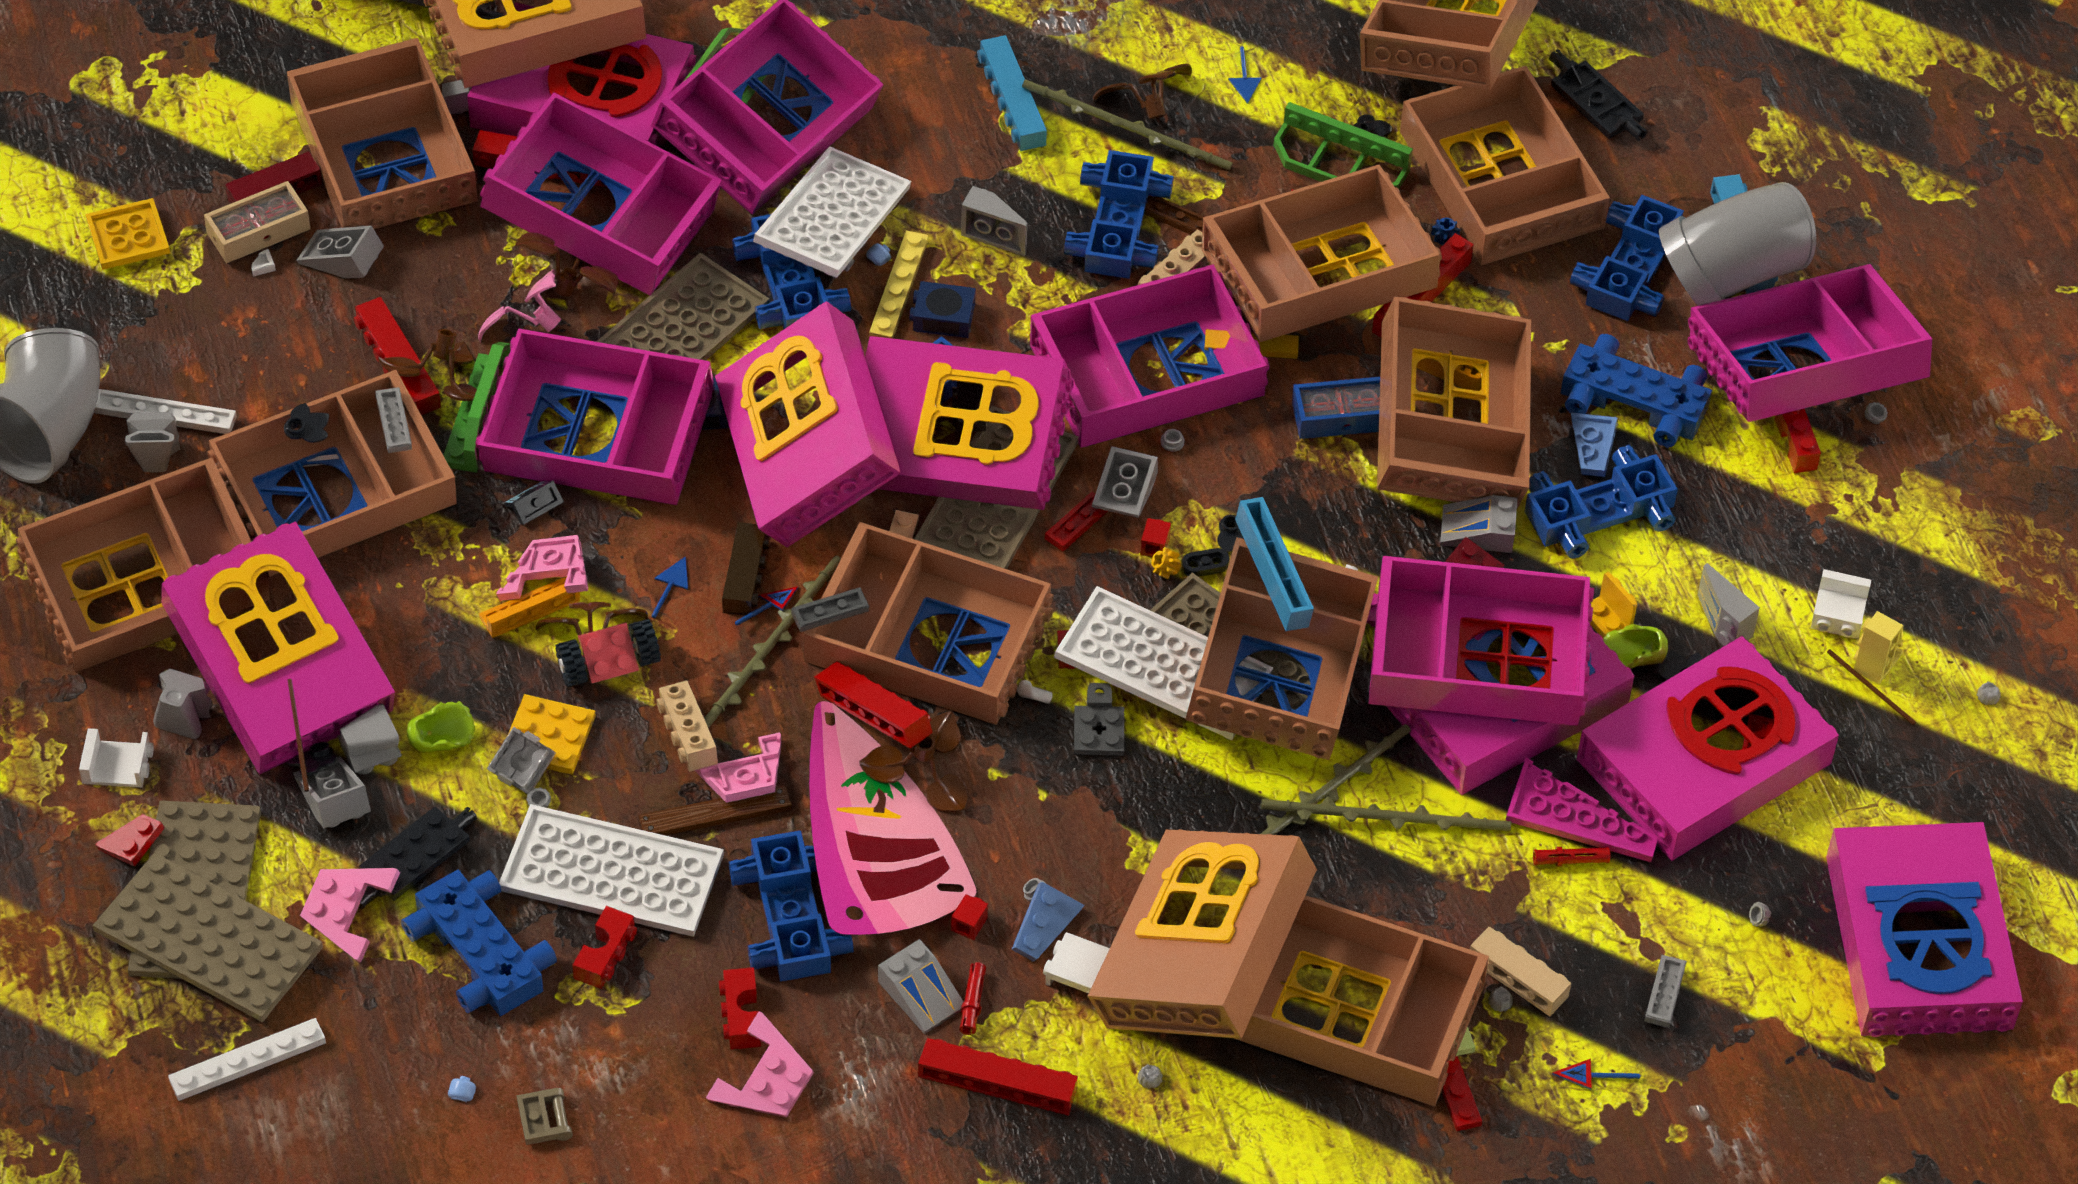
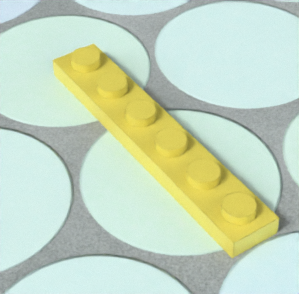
M906 230L870 328L869 337L894 338L928 243V235Z

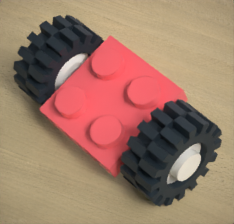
M649 619L629 624V630L627 623H622L578 635L581 649L575 639L555 645L558 664L567 687L587 682V672L590 683H596L639 671L638 664L642 667L660 662L661 660L658 640Z

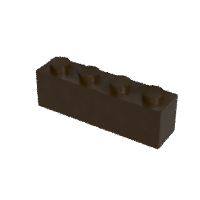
M737 523L722 596L723 613L746 616L753 612V607H758L759 593L757 592V587H762L763 573L760 572L761 568H766L767 554H764L765 549L769 550L771 537L759 530L757 524Z

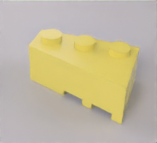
M1877 611L1872 619L1867 618L1861 628V631L1864 633L1858 640L1857 645L1860 647L1855 653L1853 660L1856 661L1854 670L1869 680L1880 684L1903 654V650L1900 649L1903 642L1899 640L1903 637V625Z

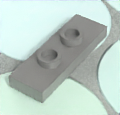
M400 388L375 391L388 453L412 450Z
M1661 955L1645 1022L1667 1028L1670 1027L1687 961Z

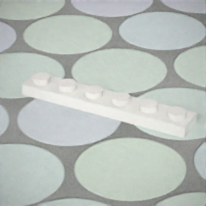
M99 389L98 400L94 413L122 418H129L133 413L169 412L175 416L176 426L222 434L232 431L237 417L235 410Z
M316 1018L170 1074L168 1078L178 1101L326 1044V1039Z

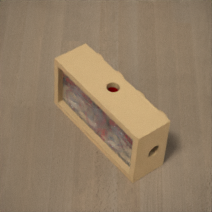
M289 181L204 214L206 232L226 263L310 230L308 210Z

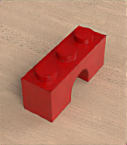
M1805 409L1775 415L1774 420L1780 436L1788 437V458L1794 473L1817 470L1821 452Z
M609 906L605 907L595 924L596 939L605 942L606 945L601 948H591L583 945L572 964L574 979L599 989L603 988L606 981L611 980L615 970L614 966L617 961L623 959L627 943L633 941L637 932L633 915Z
M754 967L723 970L724 980L719 981L720 996H725V1002H721L722 1018H727L728 1023L723 1024L724 1040H729L730 1050L761 1047V1040L747 1032L759 1011L747 1012L740 1009L745 1004L757 1003Z

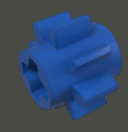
M1446 217L1436 220V226H1432L1431 234L1435 235L1434 242L1444 245L1455 233L1460 235L1461 229L1457 228V221Z

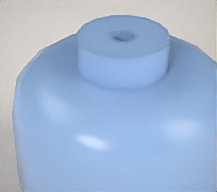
M875 243L866 253L867 258L878 266L884 265L891 259L890 249L885 244L882 246Z
M460 1076V1079L455 1078L451 1081L448 1096L453 1100L471 1101L476 1091V1085L470 1081L469 1077Z

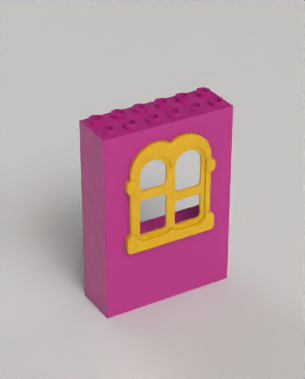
M827 301L715 375L758 529L785 547H789L901 474L855 323ZM807 357L812 377L796 389L790 391L785 371ZM776 378L778 389L760 402H756L754 392ZM814 388H817L821 402L820 407L799 420L794 402ZM783 399L790 423L789 428L773 439L767 440L761 413Z
M875 336L869 337L865 359L901 474L878 489L1044 510L1045 503L1049 502L1051 497L1049 484L1050 480H1054L1056 468L1053 466L1054 460L1060 454V444H1058L1059 436L1064 434L1065 422H1063V417L1069 411L1068 393L1072 392L1074 387V378H1071L1070 368L1067 367L1064 359ZM952 380L982 384L983 392L979 408L977 410H967L941 406L940 402L945 382ZM996 386L1016 389L1021 395L1019 408L1010 414L990 412L989 407L993 389ZM938 417L964 420L961 439L958 445L939 444L932 441ZM983 421L1009 426L1013 431L1012 443L1003 450L970 447L974 423Z
M296 522L282 524L270 534H261L246 545L239 544L224 555L217 554L213 556L207 563L191 566L181 575L169 576L162 583L161 603L259 775L298 755L287 679H292L303 752L310 751V746L315 743L329 742L337 738V735H340L341 728L376 705L382 703L387 713L393 711L395 696L393 687ZM269 570L281 573L297 598L294 604L276 612L269 611L256 587L258 576ZM240 588L249 595L254 604V609L234 619H227L219 605V597L226 589ZM298 612H304L313 625L316 634L295 645H290L278 627V623ZM256 619H262L276 642L279 651L261 661L252 662L235 634V630Z

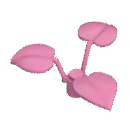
M551 270L536 282L524 300L528 302L534 297L539 303L540 307L533 313L536 316L535 319L514 308L503 306L491 314L483 323L478 334V340L481 342L484 332L498 321L502 315L508 312L531 321L535 326L540 323L547 332H550L561 321V318L546 304L540 293L549 288L556 287L554 281L555 270Z

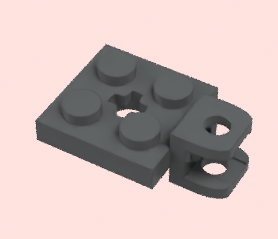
M1090 683L1087 690L1086 706L1074 707V754L1124 755V707L1112 706V689L1108 683ZM1100 689L1103 690L1104 693H1095V691ZM1096 726H1101L1106 731H1102V735H1097V732L1092 729L1096 728Z

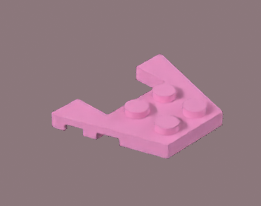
M578 535L532 540L519 559L518 568L515 572H510L506 578L507 584L504 588H499L497 596L500 601L520 599L526 580H542L544 578L565 576L567 578L564 587L567 593L588 591L582 547Z
M780 733L758 737L762 752L760 755L718 763L695 771L726 803L773 793L776 789L782 743Z
M395 868L320 869L300 916L354 960L361 963L370 942L366 938L348 933V929L367 886L392 893L400 872Z
M759 1011L747 1032L768 1044V1049L742 1091L717 1078L706 1099L714 1103L718 1102L733 1107H742L757 1112L787 1117L814 1072L766 1016Z

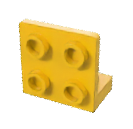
M1609 571L1604 573L1600 596L1591 602L1593 615L1590 625L1604 638L1608 632L1624 629L1627 625L1634 624L1637 601L1632 594H1629L1622 587L1619 579L1614 578Z

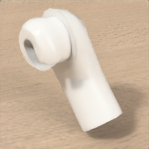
M1028 680L1021 681L1019 687H1017L1018 694L1023 698L1047 704L1052 699V692L1033 687Z

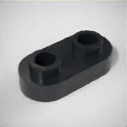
M1220 548L1191 552L1183 557L1181 568L1187 576L1191 573L1198 577L1222 573L1228 569L1230 558L1229 554Z

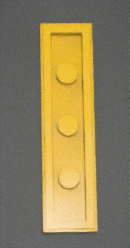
M1206 329L1204 350H1209V347L1212 349L1226 348L1230 338L1228 331ZM1251 332L1253 339H1256L1259 343L1262 356L1297 359L1299 336L1282 335L1259 342L1256 335Z

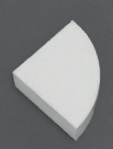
M269 249L260 252L259 256L252 263L253 277L276 271Z

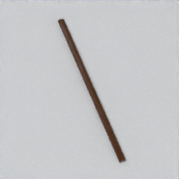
M1831 649L1827 651L1831 657L1913 726L1916 724L1913 718Z
M287 679L304 791L308 792L309 785L292 679Z

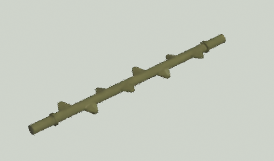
M1026 79L1022 84V88L1042 95L1043 98L1047 97L1071 107L1074 114L1084 112L1112 125L1149 138L1151 145L1164 144L1189 154L1191 157L1206 161L1207 164L1211 163L1228 171L1232 167L1233 162L1215 156L1212 152H1205L1180 140L1148 129L1144 126L1143 121L1131 122L1068 97L1063 89L1053 91L1047 86L1044 87Z
M839 556L833 557L825 569L819 572V576L815 581L804 582L803 586L807 591L794 607L813 602L812 599L835 572L841 560ZM791 609L778 611L783 621L766 642L754 644L753 648L757 653L742 672H729L727 674L732 684L721 698L713 704V708L705 716L704 720L708 728L720 713L725 711L727 705L741 704L742 700L737 692L753 672L766 669L762 661L778 642H790L792 640L791 635L787 631L795 621Z
M1407 724L1402 725L1391 735L1385 736L1384 740L1380 743L1366 741V754L1349 767L1338 763L1334 764L1335 777L1313 794L1300 791L1298 795L1301 803L1316 804L1324 797H1331L1336 802L1339 799L1337 787L1357 772L1370 775L1372 773L1370 762L1387 749L1393 748L1396 742L1411 732L1410 727ZM1288 812L1282 818L1269 814L1266 816L1268 828L1261 834L1276 835L1290 823L1303 826L1306 821H1302L1297 812Z
M1326 797L1321 804L1290 802L1289 800H1261V809L1286 811V813L1297 812L1302 821H1307L1311 814L1344 816L1349 822H1354L1356 818L1389 820L1397 830H1400L1405 822L1438 825L1444 831L1448 830L1450 826L1478 828L1483 831L1486 829L1511 831V821L1490 820L1486 817L1483 819L1473 818L1468 812H1465L1461 817L1429 814L1424 805H1419L1416 811L1412 813L1380 810L1376 804H1371L1369 808L1336 806L1331 797Z

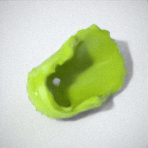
M1630 624L1624 627V629L1608 632L1603 638L1604 643L1610 650H1614L1624 666L1630 669L1636 666L1662 663L1668 653V640L1665 634L1655 627Z
M460 701L457 703L447 702L446 704L440 702L430 711L409 721L407 727L409 744L423 753L426 751L457 749L470 744L471 739L475 736L474 719L469 713L470 709Z

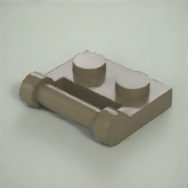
M553 1088L516 1095L526 1145L556 1139L565 1141L573 1136L572 1129L567 1123L563 1104L565 1099L563 1089ZM545 1102L553 1103L558 1127L550 1128Z

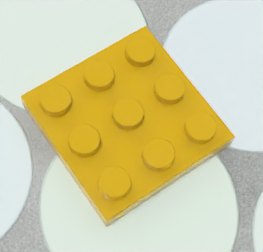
M153 198L85 214L102 270L170 254V248Z
M524 694L509 733L514 726L523 733L529 731L539 737L541 744L556 752L547 769L573 775L596 713L595 710Z

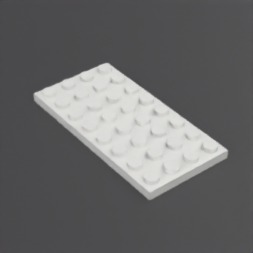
M829 146L755 233L753 242L837 278L910 189L911 181Z
M1097 586L1055 651L1054 658L1186 718L1208 637ZM1247 656L1239 664L1240 666L1272 674L1273 667L1250 656ZM1240 676L1235 677L1240 695H1245L1260 683ZM1198 724L1230 740H1233L1234 736L1236 735L1234 733L1220 731L1216 728Z
M530 804L499 884L503 892L600 915L605 907L609 906L633 915L635 923L694 937L723 859L724 849Z

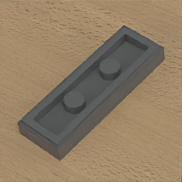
M859 587L793 607L791 613L800 632L868 612L869 604Z

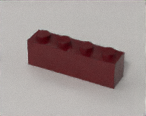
M308 151L226 183L227 199L231 204L286 181H289L296 194H300L323 185L321 169Z

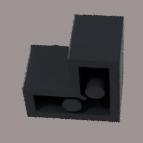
M957 381V387H952V408L977 410L981 402L983 385ZM953 418V423H957V431H962L964 420ZM975 422L972 431H986V422Z

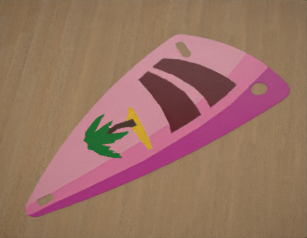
M823 701L817 703L814 709L810 748L809 791L816 867L830 927L835 932L845 935L880 934L920 926L953 912L965 894L972 897L975 896L976 887L963 857L934 808L927 802L924 794L905 771L903 778L897 782L880 783L870 778L862 770L859 761L881 745L837 706ZM825 713H834L835 725L830 726L826 723ZM940 883L957 884L963 886L964 891H940L937 885ZM851 906L858 907L862 910L863 917L859 920L850 919L846 915V909Z

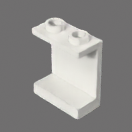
M1824 569L1811 629L1858 639L1871 580Z
M88 728L79 767L82 784L142 788L144 778L149 776L148 757L152 758L154 745L149 741L148 732L142 733L141 743L100 741L98 729Z

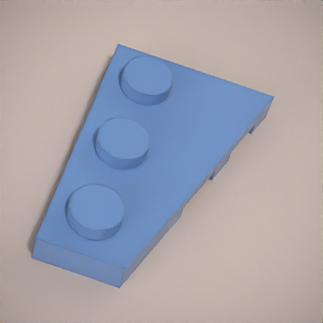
M1571 413L1581 474L1605 477L1618 425V417Z
M1040 882L1036 887L1011 950L1031 961L1037 960L1085 905L1048 884Z

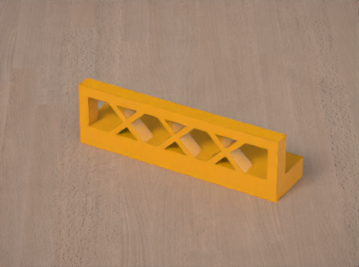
M566 576L523 594L520 599H512L479 613V618L491 637L495 638L565 608L569 604L579 602L580 592L567 593L564 587Z

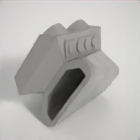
M169 412L133 413L127 419L129 435L125 438L126 445L144 472L166 471L170 456L180 450L175 416Z
M169 669L159 674L163 692L159 698L154 715V726L185 737L197 739L202 731L199 718H210L209 710L213 704L212 700L207 696L210 687L202 678Z
M382 703L341 728L340 735H337L340 746L354 773L368 774L374 769L375 765L390 766L397 761L398 757L402 756L398 748V733Z

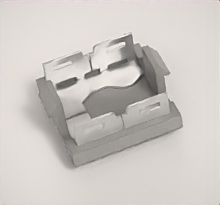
M513 726L487 767V770L497 775V779L505 784L513 785L529 794L530 790L535 788L556 752L541 744L539 737L529 731L523 733Z

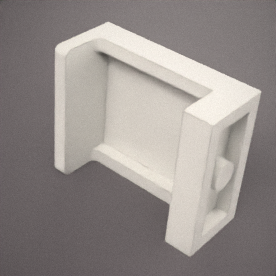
M1066 932L1062 941L1058 940L1054 947L1052 961L1048 960L1043 970V974L1046 975L1045 985L1051 986L1053 981H1057L1089 993L1110 948Z

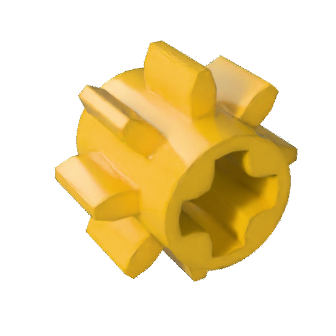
M1166 547L1163 548V551H1157L1151 561L1152 566L1155 568L1153 573L1169 579L1170 575H1176L1181 568V561L1178 559L1180 554Z

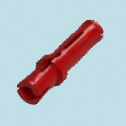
M1556 847L1555 849L1533 850L1534 865L1556 864V867H1562L1563 864L1610 863L1609 847L1579 849Z
M975 962V967L973 963L970 965L964 1003L961 1005L962 1020L959 1031L965 1035L976 1033L977 1019L982 1009L980 1000L986 966L979 962Z

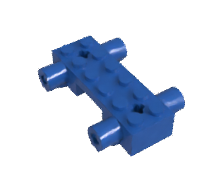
M1109 150L1106 163L1091 164L1090 162H1083L1080 185L1101 188L1099 205L1090 232H1067L1064 255L1085 258L1084 272L1130 279L1133 265L1154 268L1157 264L1159 246L1146 244L1138 239L1148 196L1170 199L1174 176L1163 175L1153 171L1154 157Z
M1644 195L1640 196L1635 206L1623 205L1620 202L1613 201L1607 213L1606 223L1623 229L1622 238L1611 257H1605L1600 268L1578 262L1571 275V285L1588 291L1585 305L1629 321L1634 310L1657 317L1664 301V295L1652 291L1648 285L1666 255L1660 240L1659 229L1674 219L1683 216L1684 210Z
M771 214L751 218L752 232L746 236L732 239L736 261L759 257L774 300L769 304L755 307L756 320L760 330L781 325L784 330L826 301L842 313L851 311L850 296L847 288L824 290L820 277H815L811 266H806L802 262L785 257L781 253L753 242L755 233Z
M1599 335L1593 348L1581 343L1579 344L1563 376L1560 393L1568 396L1565 407L1569 413L1586 414L1590 404L1605 409L1609 399H1613L1651 413L1648 425L1657 428L1653 436L1658 445L1665 446L1666 448L1672 447L1679 436L1693 441L1709 408L1712 394L1711 389L1703 387L1708 376L1702 367L1697 365L1687 366L1680 379L1615 356L1620 345L1618 340L1612 335Z
M1632 446L1620 447L1612 456V460L1616 465L1613 468L1612 479L1578 490L1575 489L1571 481L1553 485L1548 474L1544 471L1533 474L1529 478L1530 493L1527 494L1524 512L1544 546L1560 542L1567 556L1574 559L1588 551L1589 544L1583 535L1643 516L1648 518L1655 531L1661 532L1670 528L1675 523V516L1670 508L1675 505L1678 488L1657 454L1640 459Z
M801 830L751 839L752 856L729 861V871L733 886L758 882L770 934V940L748 945L751 968L754 967V970L777 966L780 982L831 973V956L853 953L852 935L840 934L833 929L824 930L821 913L818 914L811 885V873L817 872L814 846H804Z
M458 869L415 893L417 911L403 918L401 925L411 942L434 932L444 946L450 943L469 967L472 982L456 991L458 1001L466 1013H470L480 1006L489 1003L496 1013L502 1016L543 992L542 974L540 972L555 964L557 957L546 940L523 951L489 909L485 901L501 892V886L490 870L468 882Z

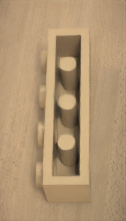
M1196 230L1191 236L1188 235L1182 244L1176 249H1172L1168 256L1162 262H1158L1149 274L1143 275L1138 285L1211 265L1202 252V232Z
M688 681L659 688L660 698L656 699L658 710L660 713L665 714L663 717L667 730H672L671 739L673 745L679 747L678 755L681 763H686L689 772L718 764L716 745Z
M1488 927L1470 946V950L1489 956L1487 969L1489 975L1548 1016H1551L1569 997L1571 982L1564 975L1557 974L1542 960L1536 959L1527 953L1522 946L1515 945L1508 940L1503 933Z

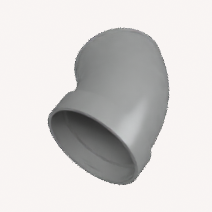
M1786 182L1775 183L1737 194L1696 212L1687 218L1680 216L1659 229L1663 249L1674 272L1698 306L1731 298V296L1763 281L1803 270L1811 263L1816 249V228L1810 207L1800 191Z
M45 328L26 332L12 339L4 350L6 361L5 379L0 384V469L15 479L26 483L44 482L67 462L69 453L84 435L98 400L100 386L99 346L91 336L72 329Z

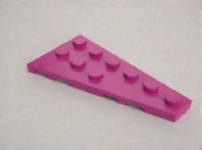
M1528 758L1525 759L1505 821H1511L1514 824L1595 847H1609L1610 851L1648 862L1652 861L1658 836L1634 822H1627L1618 816V812L1613 809L1607 810L1599 805L1598 800L1568 782L1563 783L1552 776L1553 773L1546 769L1541 770L1533 765V761Z

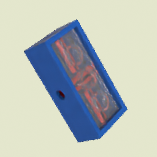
M1380 377L1295 384L1293 386L1292 406L1299 438L1379 432Z

